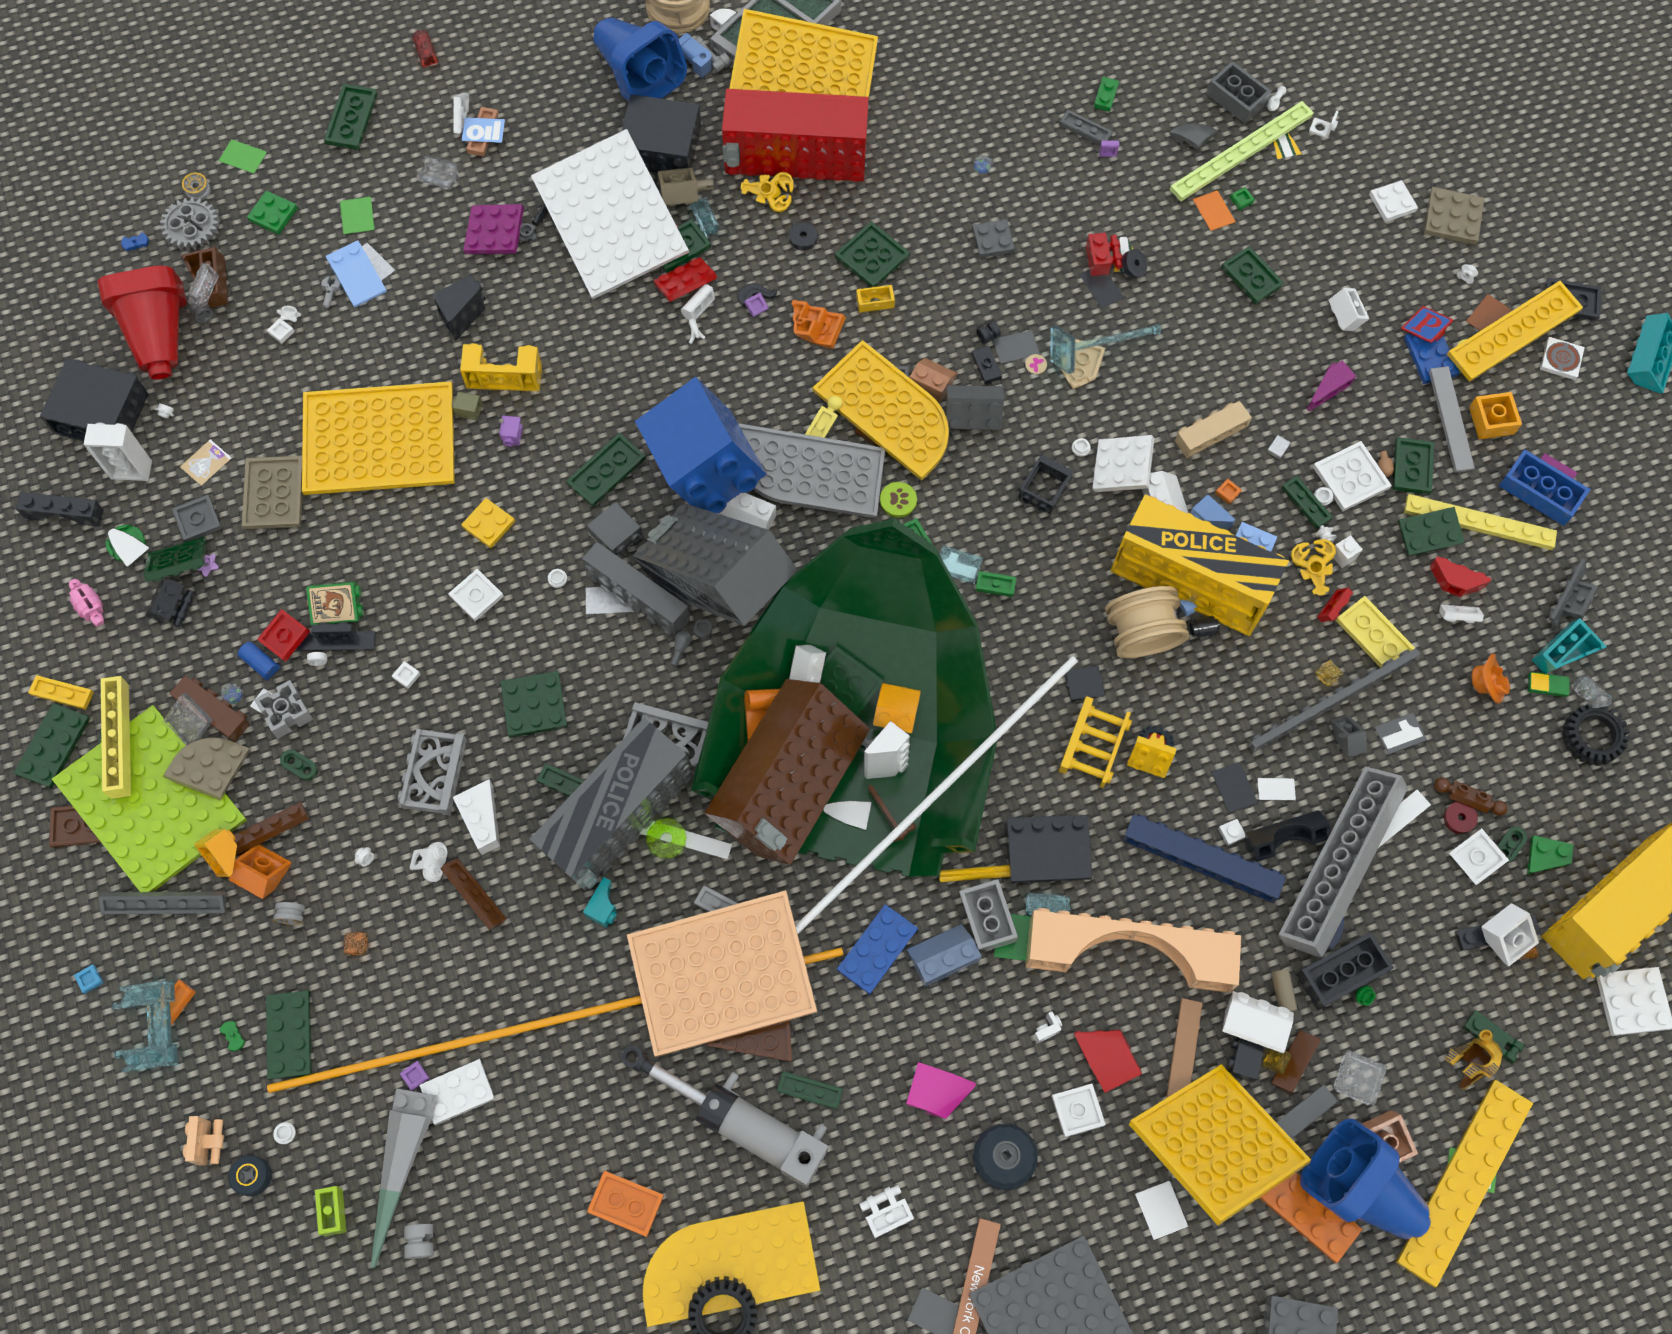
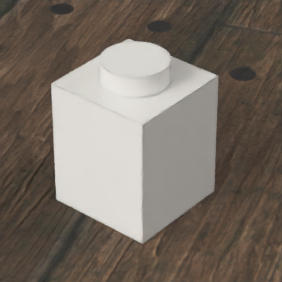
M1350 535L1335 545L1336 554L1334 560L1343 568L1356 560L1363 549Z

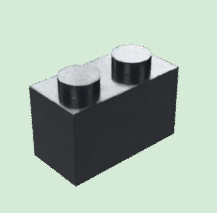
M1234 1036L1231 1043V1048L1234 1051L1233 1055L1228 1059L1227 1069H1229V1073L1233 1077L1254 1082L1258 1079L1264 1046Z

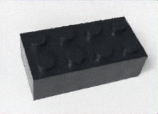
M1372 932L1307 966L1299 971L1296 976L1319 1011L1388 973L1394 967Z

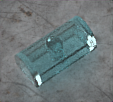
M706 197L690 204L702 233L705 236L716 234L719 230V225Z

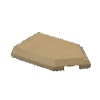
M1074 338L1070 339L1061 371L1072 389L1096 379L1106 348Z

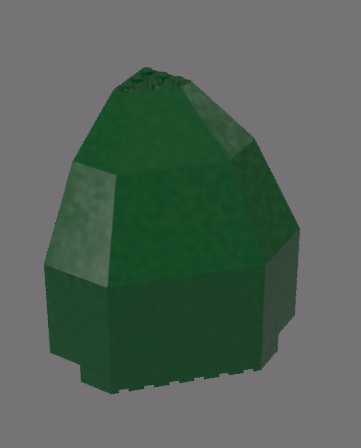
M895 518L848 529L791 576L777 591L720 677L691 791L712 801L748 742L744 703L746 690L780 689L785 680L790 677L796 646L812 645L826 652V660L834 647L838 645L883 678V683L921 691L912 733H907L910 736L907 768L902 773L898 772L893 777L867 779L864 777L866 748L861 745L827 804L845 801L871 802L866 830L841 822L825 813L823 809L798 851L799 854L807 855L808 852L817 853L818 858L835 861V858L844 859L846 864L857 866L883 838H886L893 831L869 792L868 786L872 785L893 819L899 825L997 730L978 624L936 547L928 542L926 538L919 536L913 529L907 528ZM881 686L857 716L870 728L866 736L868 740L874 739L875 736L877 737L884 729L883 727L873 725ZM997 741L913 822L916 825L915 830L909 831L904 840L893 841L870 864L874 866V870L885 873L895 870L902 872L901 876L908 878L940 877L944 854L975 852ZM717 823L715 824L714 828L729 834Z

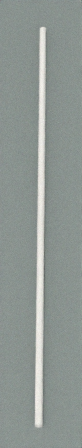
M1072 656L812 908L795 925L797 933L799 934L1078 662L1077 659Z

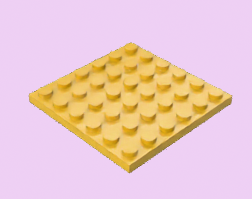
M1222 1064L1133 1118L1129 1123V1126L1217 1225H1220L1294 1175L1311 1161L1303 1150Z

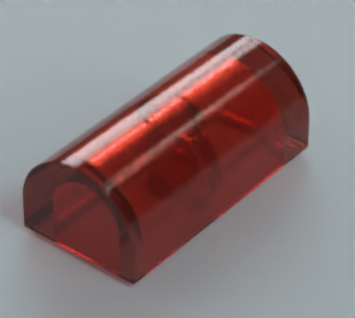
M426 30L414 32L412 40L422 67L439 63L428 32Z

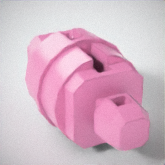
M77 579L69 581L71 589L69 592L70 602L73 605V609L77 611L81 618H84L85 621H91L97 627L104 624L102 616L104 613L103 603L99 599V595L88 584L82 585Z

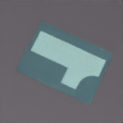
M942 546L940 556L951 576L975 584L983 557Z

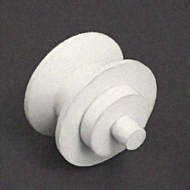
M1323 525L1320 526V530L1315 534V537L1329 540L1332 543L1337 538L1336 535H1331L1332 527L1328 528Z

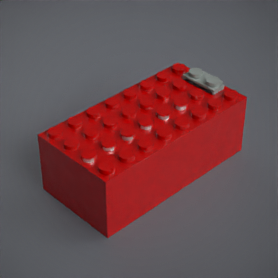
M726 89L722 124L725 174L770 175L771 177L780 172H786L791 177L801 179L864 182L869 97Z

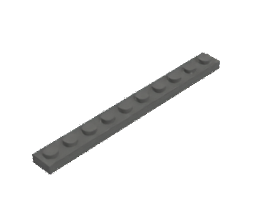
M1417 648L1409 651V649L1403 651L1396 660L1392 658L1382 664V668L1378 670L1373 668L1366 673V677L1362 679L1358 677L1349 683L1350 686L1346 688L1342 686L1333 692L1334 695L1331 697L1324 696L1317 701L1318 704L1315 706H1306L1300 711L1301 714L1297 716L1293 714L1284 720L1285 723L1280 726L1275 724L1267 729L1268 732L1264 735H1261V733L1255 735L1250 739L1249 750L1253 754L1413 663L1421 655Z

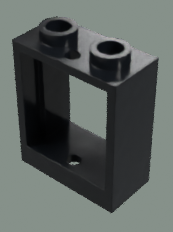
M1041 454L1021 486L1018 497L1024 503L1032 504L1040 511L1051 514L1071 482L1074 471ZM1039 470L1063 482L1051 502L1028 490Z

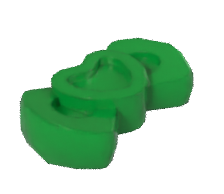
M228 1021L221 1026L220 1033L226 1035V1040L229 1041L228 1050L239 1051L245 1045V1040L239 1034L236 1022Z

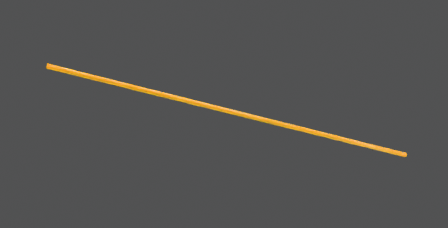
M841 947L803 957L805 964L843 956V950ZM641 995L267 1085L268 1093L639 1005L642 1004Z

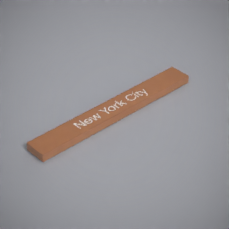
M979 1218L953 1334H976L979 1316L968 1294L987 1285L1001 1225L999 1223Z

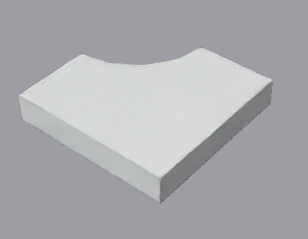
M461 93L454 97V133L460 134L463 132L464 121L469 111L468 93Z

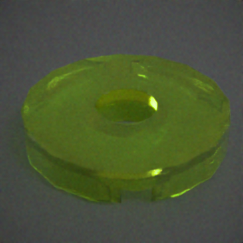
M667 818L656 821L647 831L646 837L648 848L652 854L663 859H670L679 855L685 848L687 840L685 829L674 819ZM670 834L672 836L671 842L667 844L662 843V835Z

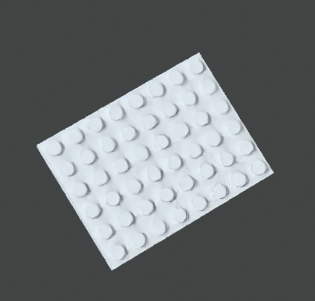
M627 129L531 175L592 299L689 253Z

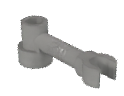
M700 36L695 38L698 43L711 52V61L713 62L711 66L716 73L732 64L726 53L716 56L706 46Z

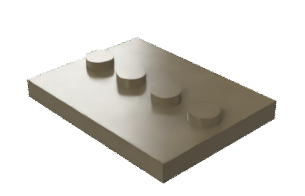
M302 456L246 458L242 511L243 529L301 527L303 494Z

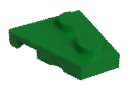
M1533 835L1530 839L1527 874L1570 865L1572 863L1574 844Z

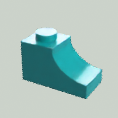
M603 877L583 914L586 918L607 928L608 924H612L616 919L617 913L615 912L617 910L610 903L609 896L613 886L611 880Z

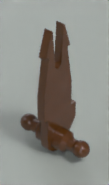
M872 785L868 786V790L892 830H894L898 824ZM912 823L894 842L904 840L909 831L915 830L916 825Z

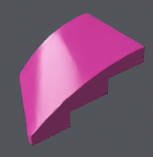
M918 1062L906 1105L925 1110L927 1114L946 1119L975 1088L976 1083Z

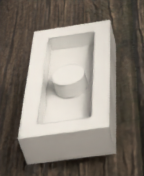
M1440 605L1439 609L1443 619L1450 622H1455L1456 620H1464L1467 623L1482 622L1484 617L1479 607Z

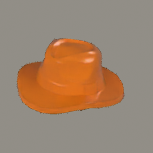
M1493 653L1484 665L1475 666L1472 671V684L1477 692L1480 694H1490L1494 702L1500 704L1505 694H1509L1510 683L1508 678L1503 676V668L1499 666L1496 654Z

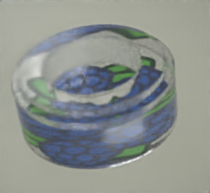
M985 155L978 156L974 161V169L982 174L990 171L991 159Z
M228 684L221 691L222 699H225L230 704L238 703L243 695L242 690L236 684Z

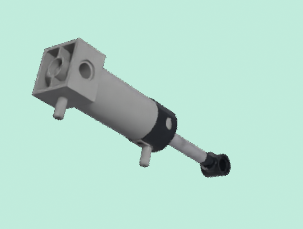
M636 1046L626 1047L621 1054L622 1062L628 1069L635 1070L638 1073L643 1071L700 1105V1111L696 1117L697 1122L780 1169L781 1174L807 1189L828 1152V1145L820 1141L827 1130L826 1126L819 1124L813 1137L804 1131L801 1133L797 1132L731 1091L739 1077L734 1072L730 1074L724 1086L717 1083L707 1095L648 1060V1055L641 1052ZM631 1053L638 1054V1059L634 1063L627 1061ZM806 1155L810 1158V1162L808 1164H801L799 1158Z

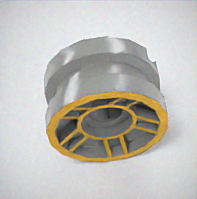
M190 173L182 181V188L190 200L193 197L195 201L199 198L203 201L210 195V185L201 173Z
M279 902L275 904L277 912L274 914V922L288 925L303 923L302 913L305 910L304 905L292 902Z

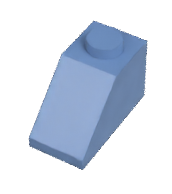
M1209 495L1196 504L1190 512L1194 517L1202 521H1208L1220 529L1229 530L1235 521V518Z

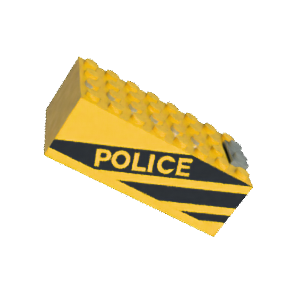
M1145 494L1122 539L1110 572L1144 588L1158 586L1174 587L1177 589V597L1180 600H1188L1197 606L1194 608L1196 612L1206 617L1214 616L1215 619H1218L1219 623L1250 637L1268 607L1289 560L1280 554L1266 550L1263 546L1248 542L1247 539L1237 537L1228 530L1213 526L1208 521H1202L1191 513H1185L1173 505H1167L1157 498Z

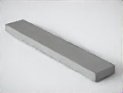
M1449 366L1432 368L1429 370L1454 473L1472 471L1475 467Z

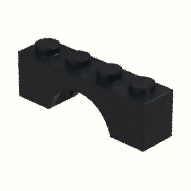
M25 492L20 493L16 510L25 519L44 521L45 517L57 516L70 519L80 525L96 527L100 526L104 511L99 503L92 499Z
M1317 810L1245 833L1246 849L1254 860L1258 862L1274 857L1276 848L1287 841L1301 840L1312 845L1326 841L1331 834L1330 822Z

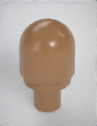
M1382 451L1379 453L1380 460H1378V466L1383 474L1389 477L1394 472L1393 461L1391 458H1388L1387 451Z

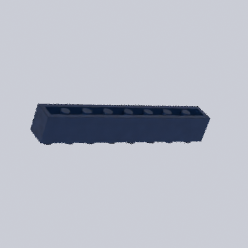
M1133 814L1122 841L1271 903H1274L1279 898L1286 878L1277 870L1263 868L1258 862L1246 861L1238 854L1224 852V849L1219 846L1207 845L1202 839L1190 838L1180 830L1173 831L1168 829L1165 824L1151 822L1146 816L1140 814Z

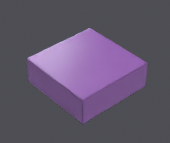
M1101 141L1099 156L1116 157L1119 141Z
M761 293L744 301L752 318L769 309Z
M418 1061L400 1073L411 1091H414L430 1079Z

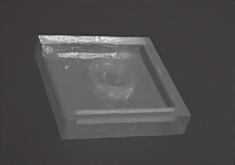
M187 693L180 695L162 723L187 746L194 741L200 740L213 719Z
M1346 1050L1333 1090L1373 1107L1376 1104L1387 1066Z

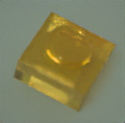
M1331 660L1327 661L1315 672V675L1327 687H1330L1344 674Z
M1270 1049L1262 1065L1266 1069L1283 1074L1292 1055L1288 1051L1281 1053Z

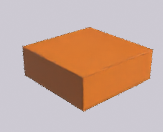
M1227 479L1216 490L1215 494L1230 505L1242 492V489Z

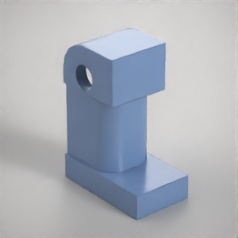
M688 33L679 38L684 58L692 64L693 71L703 78L712 70L711 52Z

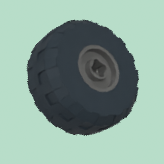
M1008 1123L997 1124L985 1130L976 1141L973 1151V1162L977 1174L986 1184L1000 1190H1012L1024 1185L1035 1172L1038 1161L1037 1148L1032 1137L1024 1129Z

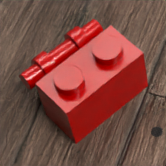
M1106 233L1088 234L1085 247L1091 276L1109 275L1112 264H1115L1116 269L1122 268V254H1120L1119 249L1121 245L1117 235L1110 236L1111 242H1108Z

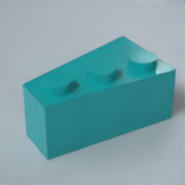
M1579 618L1569 623L1531 660L1546 674L1607 646Z

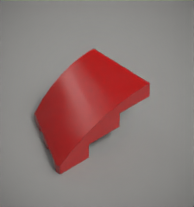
M1121 1030L1074 1032L1093 1073L1105 1093L1142 1074V1070L1133 1057L1131 1047Z

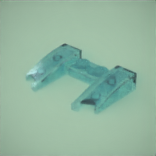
M162 980L119 987L118 990L125 993L121 1004L113 1003L112 1009L147 1006L148 1047L114 1052L115 1058L123 1056L127 1067L121 1069V1071L129 1072L178 1065L177 1044H172L170 1002H175L174 980Z

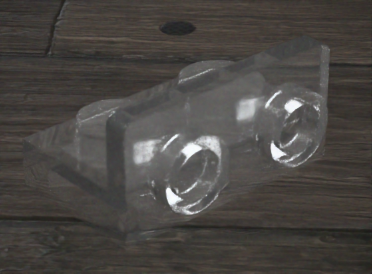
M202 263L190 288L188 302L192 305L205 307L219 275L209 264Z

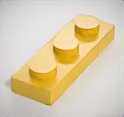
M36 675L28 693L31 696L86 710L94 692L87 688Z

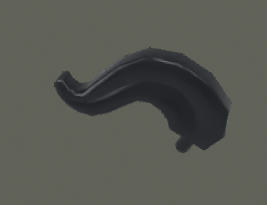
M746 284L737 294L738 302L744 306L745 300L758 293H761L764 298L772 299L777 295V289L769 291L760 284Z

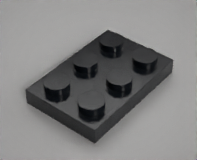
M1547 278L1545 290L1561 281L1583 306V309L1572 317L1598 321L1601 307V287Z

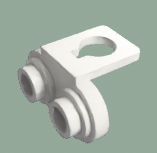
M434 842L427 849L414 850L410 870L423 869V876L428 882L439 881L443 875L440 868L446 862V846L441 842ZM421 855L422 861H419L416 865L417 857Z

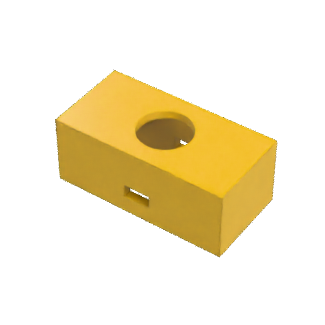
M892 285L856 289L859 313L891 309L895 306ZM873 298H878L880 300L870 302V300Z

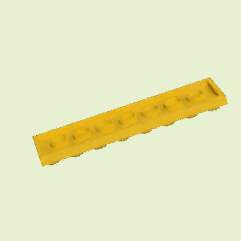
M1558 281L1457 345L1447 355L1470 382L1580 312L1583 306L1565 285Z

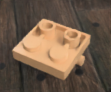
M189 1116V1122L185 1126L187 1144L183 1148L185 1161L196 1165H207L208 1150L211 1149L210 1164H219L220 1149H223L224 1135H222L223 1120H214L213 1135H210L211 1121L199 1116Z

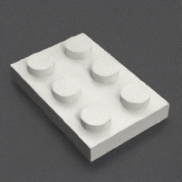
M480 1059L420 1085L422 1093L437 1095L432 1118L434 1125H438L495 1100Z

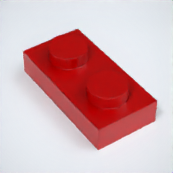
M1347 587L1335 591L1317 616L1321 622L1334 621L1339 616L1340 610L1348 604L1349 598L1353 594L1350 588Z

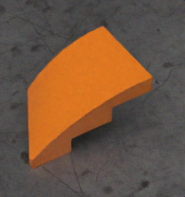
M793 300L794 334L813 344L833 349L846 319L844 314L828 312L825 308L810 306L807 302Z

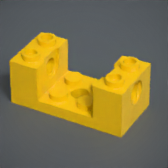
M475 343L463 344L460 371L466 389L540 391L542 363L537 347L531 345L519 346L517 366H513L511 364L494 365L487 363L486 358L483 356L482 345Z

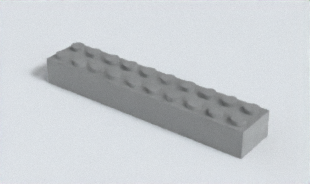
M1364 767L1279 933L1286 946L1323 958L1408 789L1402 776Z

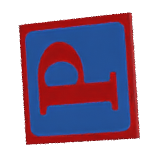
M1422 306L1401 327V330L1432 343L1434 340L1437 342L1445 334L1446 328L1454 320Z

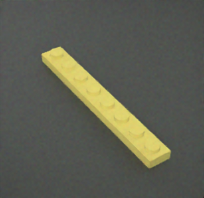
M1408 494L1406 497L1404 514L1416 516L1455 507L1461 528L1553 550L1555 547L1557 530Z

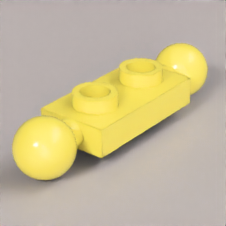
M831 396L828 399V408L821 406L805 435L826 438L838 417L833 412L842 406V400L839 396Z

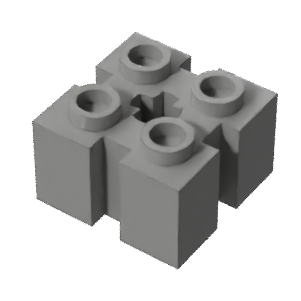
M291 680L276 687L278 692L273 695L267 692L254 699L261 713L265 716V721L271 732L277 739L292 732L291 726L297 724L301 727L314 720Z

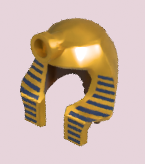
M1483 1030L1480 1032L1479 1038L1473 1039L1472 1042L1450 1048L1449 1054L1444 1059L1451 1065H1454L1460 1058L1469 1064L1463 1071L1466 1076H1464L1459 1085L1461 1089H1466L1483 1076L1488 1078L1493 1076L1500 1067L1503 1055L1501 1048L1493 1040L1492 1032L1490 1030Z

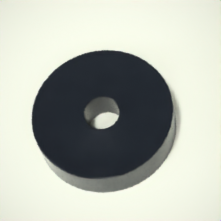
M797 223L790 229L789 241L798 250H809L817 243V230L809 223Z
M1131 249L1123 254L1122 267L1126 275L1132 279L1145 275L1147 260L1140 250Z

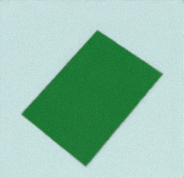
M1010 914L1018 936L1017 942L995 948L994 957L1026 961L1031 916Z

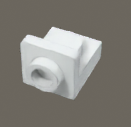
M1052 1011L1046 1015L1050 1026L1044 1024L1036 1029L1037 1032L1033 1037L1037 1044L1059 1034L1061 1031V1020Z

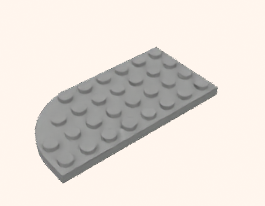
M739 424L767 474L758 480L756 487L753 489L754 491L769 500L783 504L876 519L885 450L882 447Z

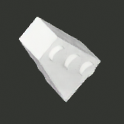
M490 779L453 797L481 855L500 846L494 788Z

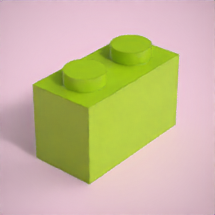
M333 1186L315 1190L318 1235L330 1236L346 1233L343 1188Z

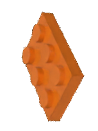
M604 1171L587 1213L648 1237L664 1195Z

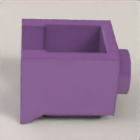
M502 416L504 423H501L499 435L501 440H503V444L510 447L514 445L520 446L523 424H520L521 418Z

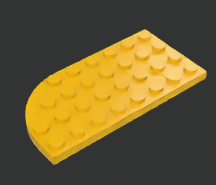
M863 340L812 388L813 392L826 403L831 396H839L842 400V406L836 411L921 481L942 459L947 448L949 436L948 421L942 407L927 391Z
M804 1201L689 1225L668 1237L654 1253L644 1277L643 1302L647 1327L688 1319L689 1303L692 1300L693 1293L698 1291V1287L701 1284L704 1286L705 1281L709 1279L711 1282L715 1281L714 1277H719V1280H723L724 1276L732 1281L733 1278L738 1279L739 1284L743 1282L746 1285V1289L751 1290L756 1304L820 1291ZM718 1295L711 1298L705 1304L702 1316L741 1308L742 1306L732 1296Z

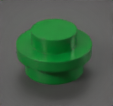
M1369 985L1360 987L1356 992V1002L1360 1005L1368 1006L1375 1000L1376 994Z

